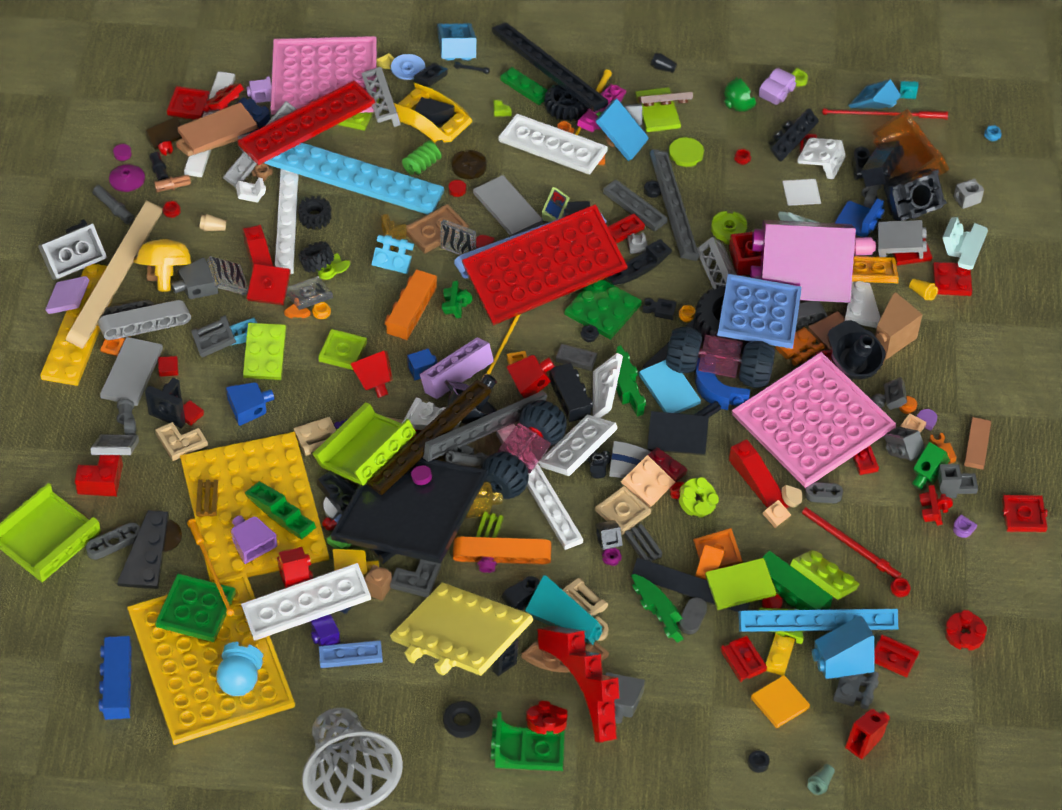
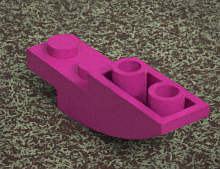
M611 84L601 95L608 100L609 106L616 98L621 103L626 90L618 85ZM608 106L595 112L589 109L578 120L577 126L593 132L595 129L600 130V126L595 122L598 119L597 113L603 112Z

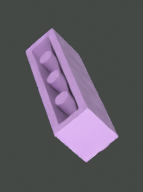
M477 337L421 373L420 377L425 393L438 399L450 391L444 383L446 380L462 383L494 362L490 344Z

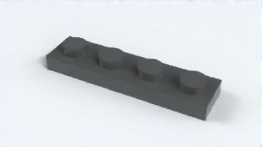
M614 180L603 188V193L630 214L634 213L654 232L667 223L665 215L618 180Z

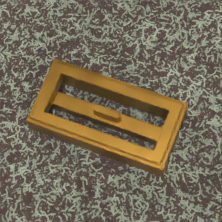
M198 480L196 516H217L218 480H214V482ZM202 488H206L204 511H201ZM210 488H213L212 511H209Z

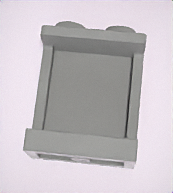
M922 220L878 222L879 257H887V253L919 252L920 259H923V252H927V242L923 241V238H927L926 227H923Z

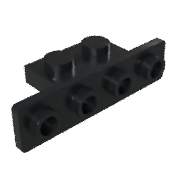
M810 108L806 109L799 118L784 122L782 124L783 128L772 135L773 138L769 142L770 150L779 162L783 161L819 122Z

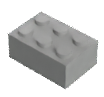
M93 224L85 225L38 245L52 280L59 279L107 258Z

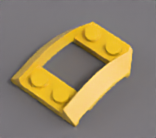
M414 83L415 89L398 104L394 103L400 122L421 131L434 143L438 140H443V143L451 142L472 123V119L467 111L455 101L440 92ZM421 97L453 105L456 114L439 129L430 120L414 110Z

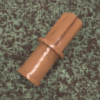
M189 175L175 178L170 176L169 179L154 181L158 193L190 185L191 180Z

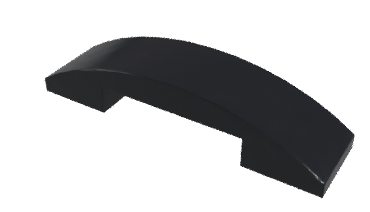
M659 239L648 245L646 252L626 262L628 266L626 270L609 276L607 279L613 285L635 280L659 265L669 256L672 250L662 239Z

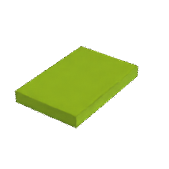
M669 87L635 92L637 103L642 104V120L646 132L678 129L681 127L674 101H671V104L668 105L654 102V106L644 107L643 103L638 102V96L671 94Z
M764 558L708 571L705 574L717 610L776 596V590Z

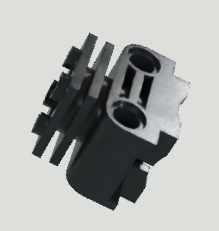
M939 169L911 170L890 178L886 184H883L890 214L894 220L914 219L925 213L940 209L944 204H947L943 197L938 176Z

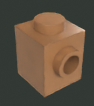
M373 565L364 578L372 597L383 601L391 589L392 573L384 567Z

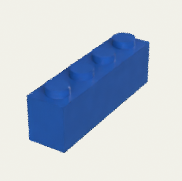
M130 636L105 637L104 645L101 646V658H104V663H100V675L103 676V681H100L99 688L100 694H103V699H99V711L103 712L105 720L130 718L132 660Z

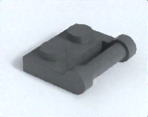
M226 315L220 317V320L198 330L197 328L191 330L202 358L236 343Z

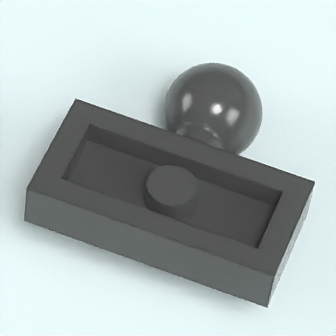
M899 377L884 384L885 394H875L871 398L879 408H883L885 404H887L889 410L903 406L907 403L903 379Z

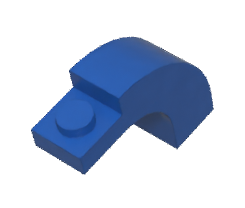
M698 358L695 385L703 399L710 404L717 401L721 409L728 410L729 405L739 406L749 400L750 389L730 387L722 384L715 375V360Z

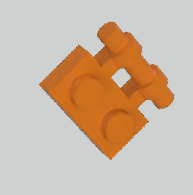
M803 327L795 332L792 349L775 346V349L786 360L794 357L791 361L796 366L807 362L808 358L815 356V352L825 349L823 343L816 345V338Z

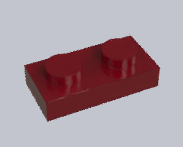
M658 447L648 454L675 483L686 475L688 469Z

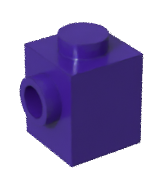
M331 614L311 621V637L314 644L318 643L319 646H327L340 643V632Z

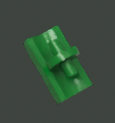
M452 281V287L445 288L443 291L445 300L450 301L442 303V310L445 315L454 314L457 319L462 316V307L472 303L473 296L468 290H461L458 287V281Z

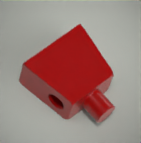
M381 351L350 363L365 390L375 389L378 398L389 395L385 384L392 382L393 377L387 351Z
M531 355L508 365L507 369L520 394L524 398H528L539 393L550 383L551 380L546 372L554 368L555 365L550 357L540 362L535 355Z
M870 709L854 722L845 748L862 760L882 739L890 720L889 715L884 711L877 712L874 709Z

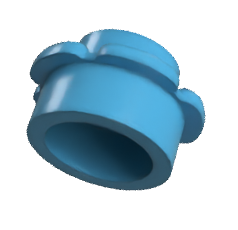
M990 125L985 130L984 136L989 141H997L998 138H1001V130L998 126Z

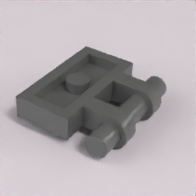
M876 671L871 672L870 677H865L864 674L841 677L833 701L853 707L856 700L861 702L860 707L862 709H868L869 704L874 699V689L877 688L879 683V673ZM860 685L866 687L865 692L859 691Z

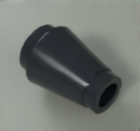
M655 53L651 66H654V69L674 73L677 63H674V61L662 53Z

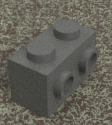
M898 427L884 435L886 449L890 456L914 461L919 459L925 450L918 430Z

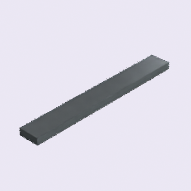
M652 149L650 152L651 160L680 257L697 261L699 254L668 153Z
M541 391L426 442L423 458L427 462L449 453V451L458 449L518 422L522 410L528 404L537 400H546L547 394Z

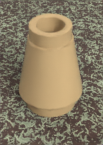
M206 213V215H201L199 229L204 231H225L227 220Z

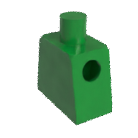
M929 442L913 468L917 476L912 485L919 490H922L926 482L933 485L938 479L937 471L939 464H948L950 462L947 452Z

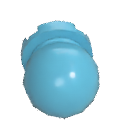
M231 642L224 646L221 655L223 661H221L217 669V683L226 694L244 696L253 690L258 680L257 670L261 669L263 664V653L252 645H248L247 648L238 646L239 642Z

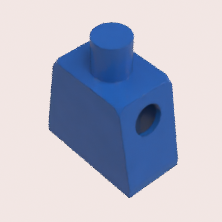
M255 382L226 387L227 400L239 426L265 415L266 402L274 400L271 389L261 392L258 384Z

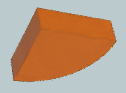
M299 301L284 310V315L292 319L293 317H302L303 319L309 317L311 312L304 306V309H300Z

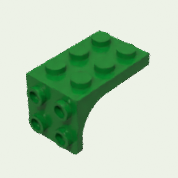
M497 711V717H493L491 760H495V768L563 771L565 730L558 734H553V731L539 734L529 728L514 727L505 723L502 719V711Z

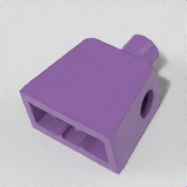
M239 515L233 519L232 524L235 527L231 529L232 540L244 564L278 547L276 534L257 517H251L245 521Z

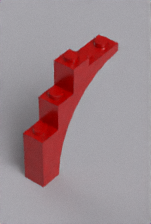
M559 626L539 628V649L549 652L558 658L572 673L584 694L591 715L595 742L601 743L617 739L614 699H619L618 677L602 675L601 654L585 651L584 630Z

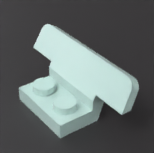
M951 217L942 237L947 255L960 258L958 261L959 267L969 270L973 269L988 229L974 223L971 232H963V225L960 224L959 218Z

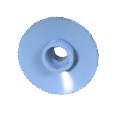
M412 54L400 55L391 63L392 73L404 80L414 79V75L425 69L424 61Z

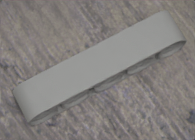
M176 300L105 315L98 320V326L106 340H114L184 325L190 321L191 314L182 300Z

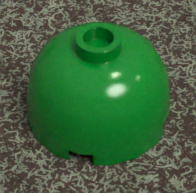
M736 77L726 85L724 90L726 99L724 103L729 109L732 107L737 112H746L756 106L755 98L750 97L751 91L741 78L738 79Z

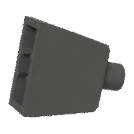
M204 257L179 269V281L171 283L174 293L185 291L189 299L218 294L217 280Z
M606 672L605 675L618 677L619 699H614L615 721L616 724L622 722L623 716L633 717L644 692L645 680Z

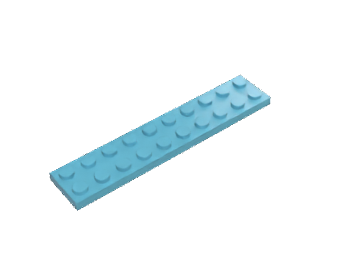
M301 143L264 162V164L427 215L434 212L444 192L443 186L305 143Z

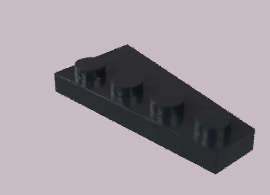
M148 510L117 582L118 586L159 588L169 518L167 511Z

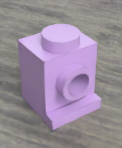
M270 76L264 80L249 81L250 86L246 87L248 97H251L256 103L271 101L272 86Z

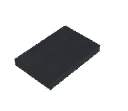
M651 411L647 450L653 451L658 447L664 452L705 456L709 416Z

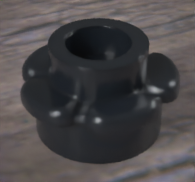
M587 325L582 328L580 335L584 341L593 342L599 336V332L595 326Z

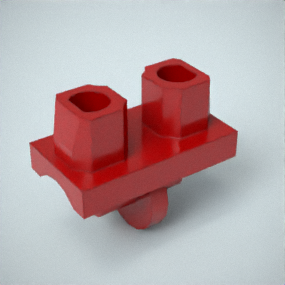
M928 486L929 492L919 494L922 507L932 505L931 508L922 509L923 519L925 522L935 521L937 526L943 525L941 510H943V513H947L948 509L953 506V500L950 497H946V494H941L940 498H938L935 486Z

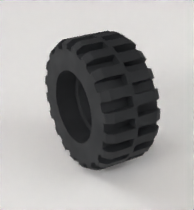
M721 285L717 286L716 289L712 288L707 293H704L697 303L694 329L702 335L703 346L707 349H712V352L716 354L718 352L722 353L723 356H728V354L738 356L739 353L743 355L745 345L751 341L717 336L720 321L715 318V315L722 311L725 287Z

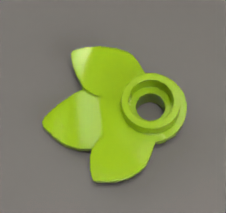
M336 253L331 264H327L326 268L322 267L318 271V275L321 279L329 280L336 274L346 271L350 266V261H341L339 254Z

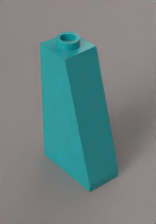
M543 575L525 609L526 613L531 614L532 618L549 626L584 630L585 642L593 645L602 634V626L550 578Z

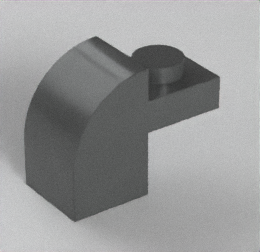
M939 464L937 476L942 494H946V497L956 498L957 494H977L978 485L975 473H961L959 464Z

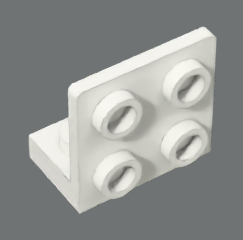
M809 138L797 161L799 164L823 165L827 179H834L846 157L842 140Z

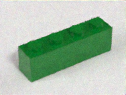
M770 550L762 557L765 560L776 594L786 600L790 606L799 610H829L831 608L833 596Z

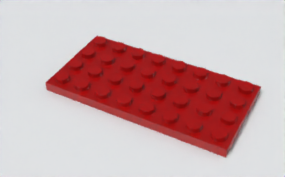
M596 204L462 260V264L493 326L626 270L628 267Z

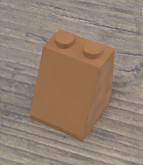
M896 292L892 295L877 325L875 337L885 349V360L917 339L923 315Z

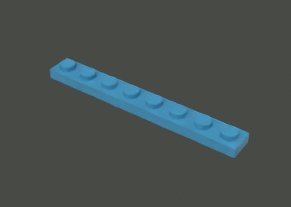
M898 609L738 611L739 632L833 631L859 616H863L870 630H898Z

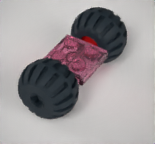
M679 327L672 331L667 349L666 365L673 371L678 373L693 372L696 369L698 358L701 357L698 371L736 378L738 365L741 364L739 380L752 388L768 385L775 355L774 348L763 341L749 342L744 347L743 356L740 357L743 344L741 341L705 335L703 349H701L702 335L696 329Z
M537 400L531 402L522 410L519 423L501 445L498 452L490 455L481 467V469L488 472L483 485L493 495L503 499H512L525 490L529 474H531L549 447L559 442L565 434L567 427L566 417L559 410V407L546 400Z

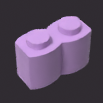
M776 68L761 85L759 97L778 105L786 99L790 91L794 90L796 76Z

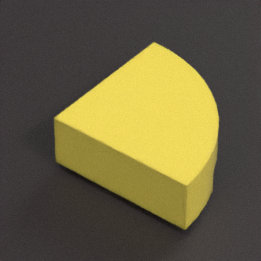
M388 53L377 59V66L383 69H391V63L395 58Z

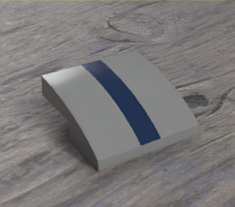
M614 441L609 477L625 478L651 452L636 445Z

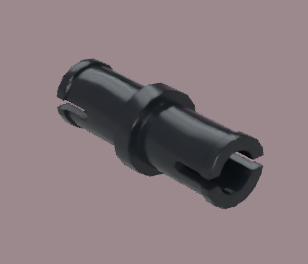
M151 153L149 157L152 162V170L156 174L158 181L169 179L166 165L162 162L160 153Z

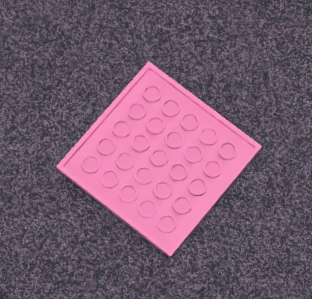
M376 36L274 39L271 115H275L285 101L299 109L354 80L367 92L361 73L377 68ZM377 75L368 77L367 79L373 81ZM375 86L372 91L377 92V87ZM370 107L360 113L374 112L373 107Z
M822 352L732 410V415L804 488L816 482L896 428V423Z

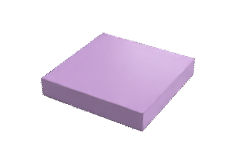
M87 276L57 282L45 310L48 314L79 308L90 280Z

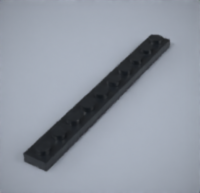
M504 22L492 27V33L590 110L595 112L608 106V100L510 24Z

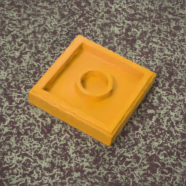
M785 675L751 695L753 702L776 729L810 708L807 700Z

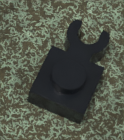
M645 298L642 312H654V317L673 320L677 302L660 298L658 302H654L651 298Z

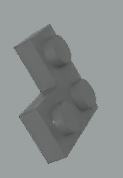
M421 559L416 572L396 568L390 588L428 597L433 589L441 564Z

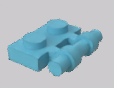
M378 235L377 242L383 243V248H375L371 265L408 274L412 256L405 253L406 249L413 250L414 243H410L405 239H394L390 235ZM390 246L399 247V251H390Z

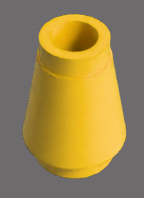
M915 278L911 280L909 285L910 289L925 300H933L938 292V288L934 283Z

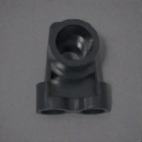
M594 451L588 457L591 477L603 478L606 476V465L611 462L612 457L609 451H603L602 453Z

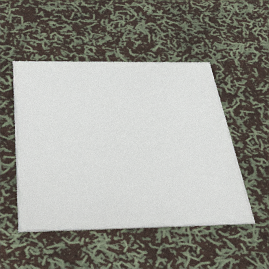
M816 179L783 181L788 206L821 204Z

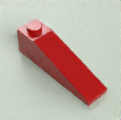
M261 225L243 228L244 243L252 268L254 264L273 266Z
M746 439L731 446L729 462L762 503L769 508L779 500L785 508H788L789 506L782 498L780 488L751 443Z

